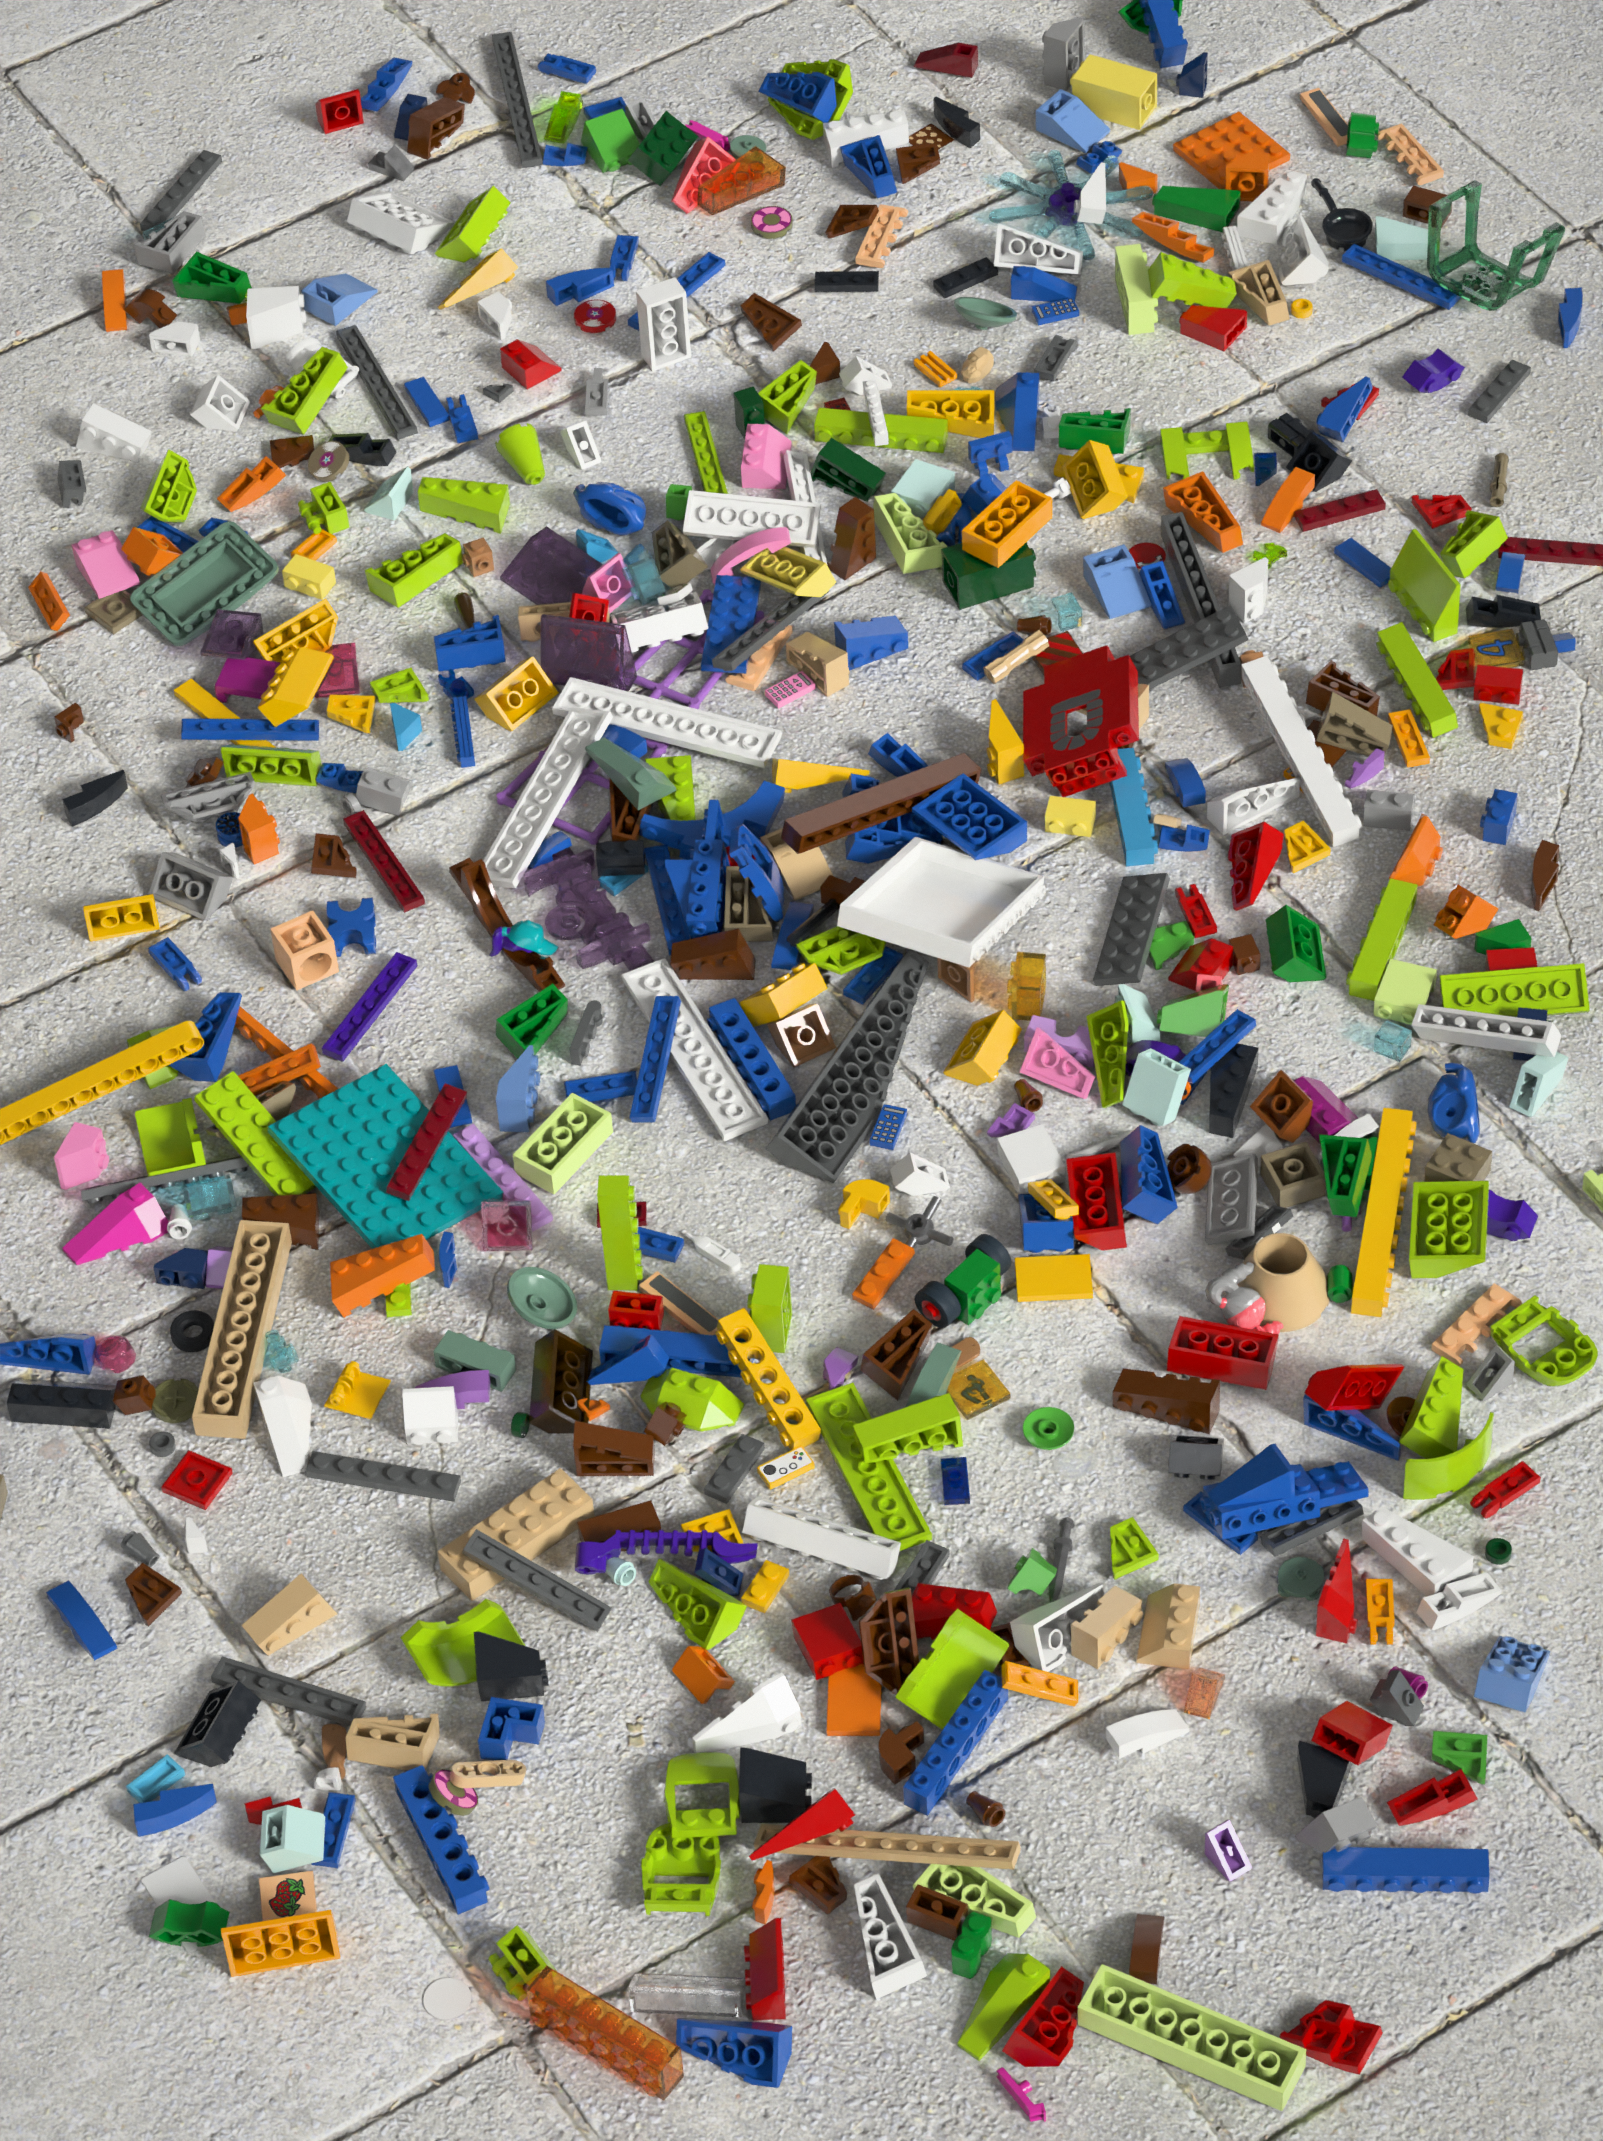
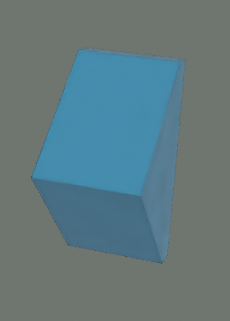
M577 529L578 556L588 568L606 561L618 553L609 540Z
M391 703L390 708L398 751H403L422 732L421 718L419 714L396 703Z

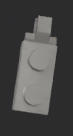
M594 368L593 379H587L585 416L607 415L609 382L608 379H603L602 368Z

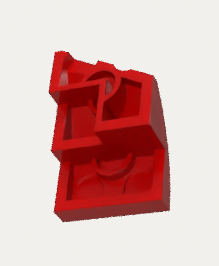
M1325 2000L1315 2007L1311 2013L1300 2018L1299 2025L1288 2033L1284 2030L1279 2037L1306 2049V2056L1329 2066L1360 2075L1383 2032L1379 2025L1355 2020L1351 2005Z

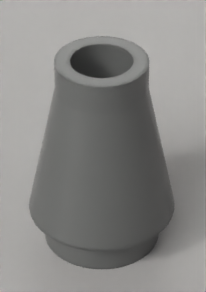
M131 1531L121 1542V1548L124 1549L123 1552L145 1563L149 1567H152L159 1559V1554L153 1550L141 1533Z

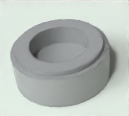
M347 793L341 797L342 807L348 815L351 816L361 811V806L352 793Z

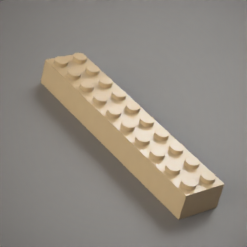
M240 1220L192 1414L196 1436L246 1439L256 1397L253 1383L260 1380L292 1244L289 1223Z

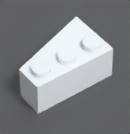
M93 404L82 420L76 448L138 462L149 445L152 431Z

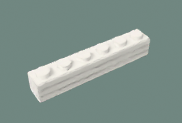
M1223 227L1221 240L1224 241L1223 246L1226 249V257L1229 258L1228 262L1229 266H1231V271L1247 267L1248 264L1237 227Z
M876 380L863 381V394L875 446L888 445V431Z

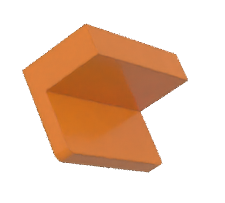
M688 1646L672 1668V1672L701 1704H706L716 1689L730 1690L735 1683L734 1679L708 1650L703 1647Z

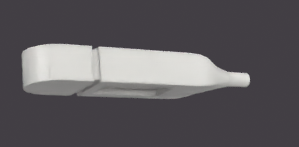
M688 1232L685 1236L692 1240L700 1254L729 1272H736L740 1269L741 1262L738 1255L730 1252V1250L707 1236H693Z

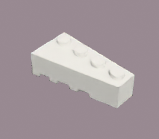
M904 110L823 123L824 144L832 168L838 167L839 163L844 161L840 149L844 145L880 135L885 150L909 143L908 121Z
M1003 222L998 223L994 266L1008 268L1026 266L1049 272L1081 273L1083 251Z
M1381 1506L1362 1520L1361 1539L1426 1597L1443 1592L1446 1584L1469 1578L1472 1575L1474 1556Z
M879 1873L854 1884L870 1979L876 1999L926 1977L922 1959Z

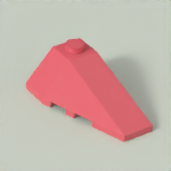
M709 137L696 142L685 161L671 201L686 214L689 213L732 176L739 162Z

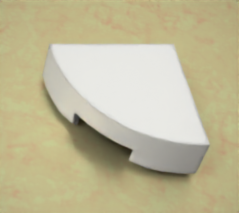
M327 1768L318 1772L314 1781V1789L340 1790L342 1782L339 1768Z

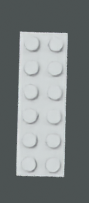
M689 490L683 534L741 540L759 531L787 527L791 539L789 545L815 548L821 503Z

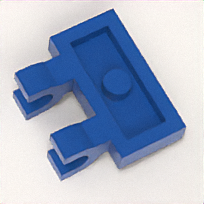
M1010 431L968 442V458L971 464L974 463L975 469L979 470L980 477L988 474L986 460L994 457L995 462L999 463V470L1001 472L1009 470L1006 454L1013 452Z

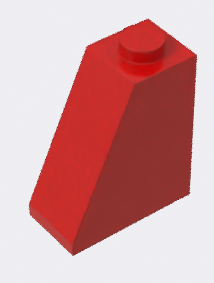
M1192 305L1180 316V334L1224 352L1247 328V311Z

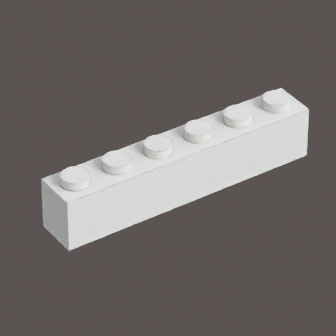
M1418 1004L1411 1025L1420 1039L1555 1057L1561 1039V1034L1553 1022Z
M756 1497L748 1504L742 1532L750 1535L754 1540L770 1541L779 1548H791L804 1556L813 1555L822 1558V1561L829 1564L838 1563L846 1566L850 1571L868 1573L875 1579H887L895 1572L901 1545L900 1542L760 1497Z

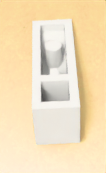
M1100 163L1082 189L1079 200H1075L1074 213H1077V222L1103 223L1106 212L1105 163Z

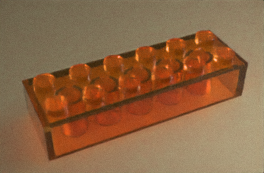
M546 1966L526 1989L530 2016L535 2025L540 2028L545 2027L563 2042H570L583 2055H591L604 2068H612L625 2081L629 2083L634 2082L641 2086L649 2096H657L664 2101L684 2077L681 2047L549 1966Z

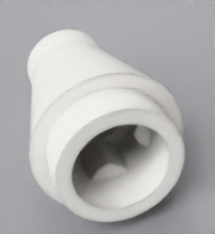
M176 1204L171 1208L167 1231L175 1239H184L191 1232L192 1226L186 1212V1207L182 1204Z

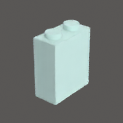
M915 459L891 493H896L909 506L913 515L924 518L939 496H944L948 489H955V472Z
M1151 1048L1139 1053L1123 1106L1129 1108L1136 1115H1142L1150 1119L1151 1123L1157 1126H1165L1175 1121L1191 1069Z

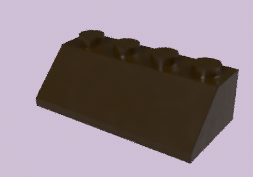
M556 1329L535 1342L529 1423L548 1434L574 1433L575 1421L588 1423L586 1412L580 1410L577 1406V1400L587 1398L583 1404L589 1409L591 1385L587 1381L592 1371L593 1350Z

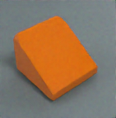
M247 303L226 308L233 326L247 323Z

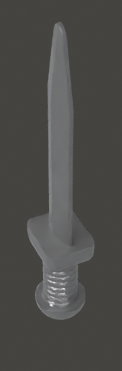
M1064 1517L1060 1520V1536L1056 1537L1053 1543L1055 1549L1053 1566L1057 1568V1572L1049 1584L1050 1603L1056 1601L1060 1594L1068 1552L1072 1551L1073 1548L1070 1534L1075 1524L1069 1517Z

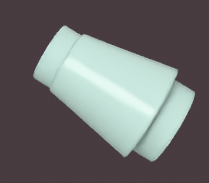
M613 1557L607 1560L606 1573L617 1585L627 1586L634 1580L636 1569L631 1562Z

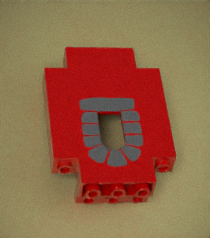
M1108 645L1045 666L1044 684L1023 691V761L1031 776L1033 777L1045 772L1053 787L1056 786L1062 797L1127 776V770L1118 755V747L1139 741L1138 671L1130 656L1126 655L1115 659ZM1087 707V727L1084 732L1074 737L1067 736V714Z

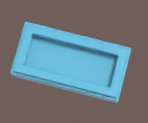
M167 1754L126 1786L127 1792L139 1803L151 1802L160 1795L159 1791L167 1790L184 1777L185 1771Z

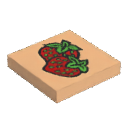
M313 1871L259 1878L262 1921L317 1912Z

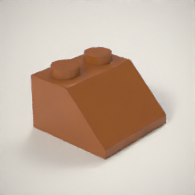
M1280 1070L1249 1107L1280 1138L1294 1143L1309 1126L1313 1100L1283 1070Z

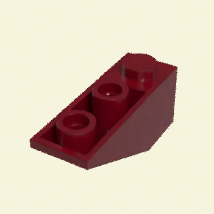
M958 42L920 52L914 67L972 78L978 67V46Z

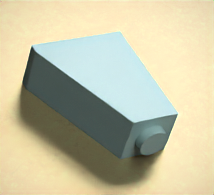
M1376 216V254L1389 260H1428V251H1432V238H1428V229Z
M1556 1051L1555 1057L1536 1055L1524 1063L1521 1067L1509 1108L1532 1117L1562 1079L1569 1057Z

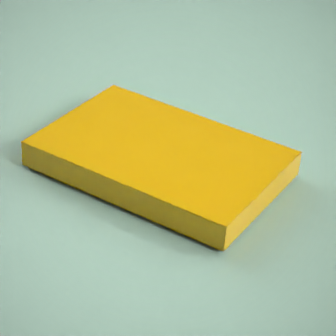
M1090 1254L1015 1258L1018 1302L1093 1298Z

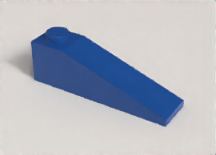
M798 72L797 74L767 73L758 91L823 123L829 122L837 106L834 79L819 72H812V74H805L803 72Z
M67 1333L0 1343V1365L90 1375L98 1351L94 1336Z

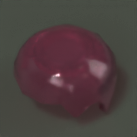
M120 1335L105 1337L97 1345L94 1354L96 1361L103 1370L109 1368L114 1373H121L129 1369L136 1358V1353L128 1339Z

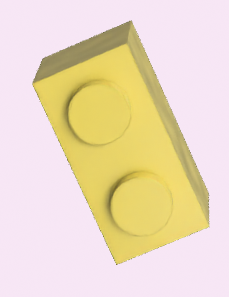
M297 554L294 555L282 570L284 587L321 600L324 599L336 584L334 567Z
M1050 796L1045 813V832L1091 837L1096 819V801Z

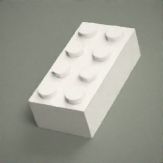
M674 277L637 290L641 355L650 369L654 371L691 358L686 291L678 280Z

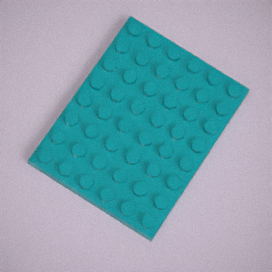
M387 1064L268 1126V1133L371 1249L419 1234H423L427 1240L503 1198V1190L449 1131L409 1201L386 1193L391 1178L429 1112V1109Z

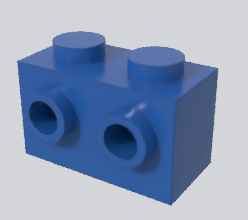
M1494 789L1492 798H1487L1485 807L1487 814H1482L1480 827L1484 828L1483 841L1506 845L1516 815L1518 793Z

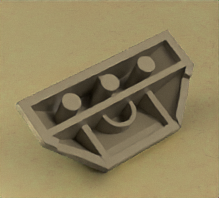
M282 1081L277 1086L257 1097L276 1122L289 1115L296 1086L292 1082ZM215 1125L205 1130L209 1135L226 1139Z

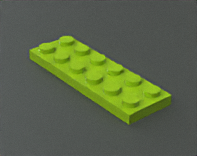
M1585 963L1440 975L1439 977L1442 1007L1510 1017H1517L1518 1007L1548 1010L1547 1016L1586 1013L1590 1011Z
M234 1071L195 1095L194 1101L274 1196L307 1194L316 1188L312 1181L268 1133V1126L275 1123L276 1120Z

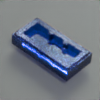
M966 1457L941 1459L944 1505L970 1504Z

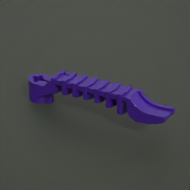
M616 1530V1534L604 1543H577L575 1571L585 1575L605 1573L607 1560L613 1557L618 1558L621 1554V1548L627 1549L626 1553L628 1555H634L636 1546H641V1553L643 1555L649 1554L650 1546H656V1554H663L664 1546H670V1553L674 1555L678 1553L679 1546H685L684 1555L691 1557L693 1555V1546H699L700 1551L708 1548V1545H712V1552L729 1564H736L756 1558L758 1543H732L724 1539L718 1532L708 1533L707 1530H702L701 1532H693L692 1530L687 1532H678V1530H673V1532H664V1530H659L658 1532H650L649 1530H644V1532H635V1530L621 1532Z

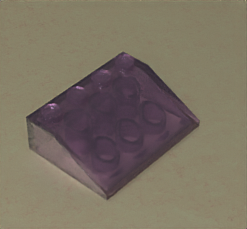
M546 526L530 537L502 573L500 580L536 605L571 602L572 593L582 594L587 577L603 564Z
M542 614L541 668L552 684L565 686L569 678L573 677L629 692L637 678V673L625 625Z

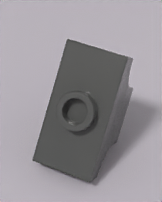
M1391 1670L1387 1679H1380L1369 1699L1381 1717L1397 1719L1405 1726H1414L1424 1708V1705L1400 1670Z

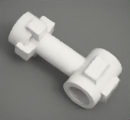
M1063 477L1051 483L1053 488L1044 494L1051 498L1058 496L1059 499H1062L1071 493L1070 485Z

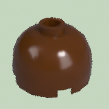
M1182 1144L1169 1154L1167 1159L1170 1162L1167 1169L1174 1191L1181 1194H1194L1208 1183L1212 1172V1165L1204 1151L1194 1145Z

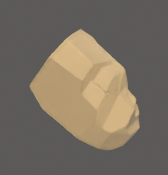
M978 347L968 354V358L963 363L961 370L963 381L976 383L990 373L994 365V357L989 350Z

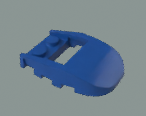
M742 824L731 830L729 855L738 864L739 871L744 879L749 877L754 887L751 890L756 898L761 895L764 909L773 920L778 922L783 919L784 886L779 869L767 848Z

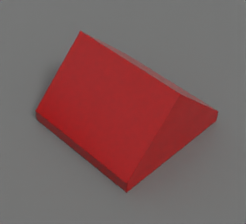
M572 593L566 638L571 641L603 645L609 600Z

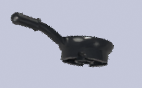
M1314 178L1311 181V185L1317 190L1319 196L1323 198L1330 211L1323 219L1322 224L1328 244L1339 250V247L1344 248V251H1347L1353 244L1363 247L1372 232L1373 222L1370 216L1363 211L1353 208L1337 209L1328 189L1323 186L1318 178Z

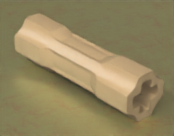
M1037 630L1025 638L1013 650L983 667L987 678L995 684L1025 660L1049 647L1046 636L1040 630Z

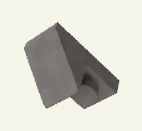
M396 145L387 153L379 151L368 163L369 170L403 182L415 170L413 164Z

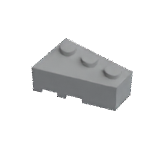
M183 211L165 223V228L157 233L153 231L144 242L138 241L135 243L134 249L138 264L174 274L206 236L202 216Z

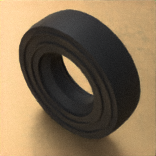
M191 1310L183 1312L171 1324L170 1335L172 1342L178 1349L184 1352L202 1351L210 1345L214 1321L207 1313ZM197 1325L203 1329L202 1333L196 1337H187L183 1334L184 1330L189 1326Z

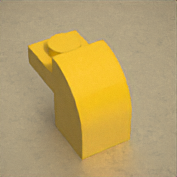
M870 1179L856 1180L845 1186L843 1189V1202L838 1209L840 1225L850 1229L861 1212L879 1219L890 1203L889 1186Z

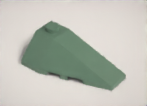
M605 737L585 747L586 752L637 810L676 791V787L663 772Z

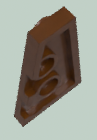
M753 293L740 305L741 312L773 351L802 326L801 319L756 293Z

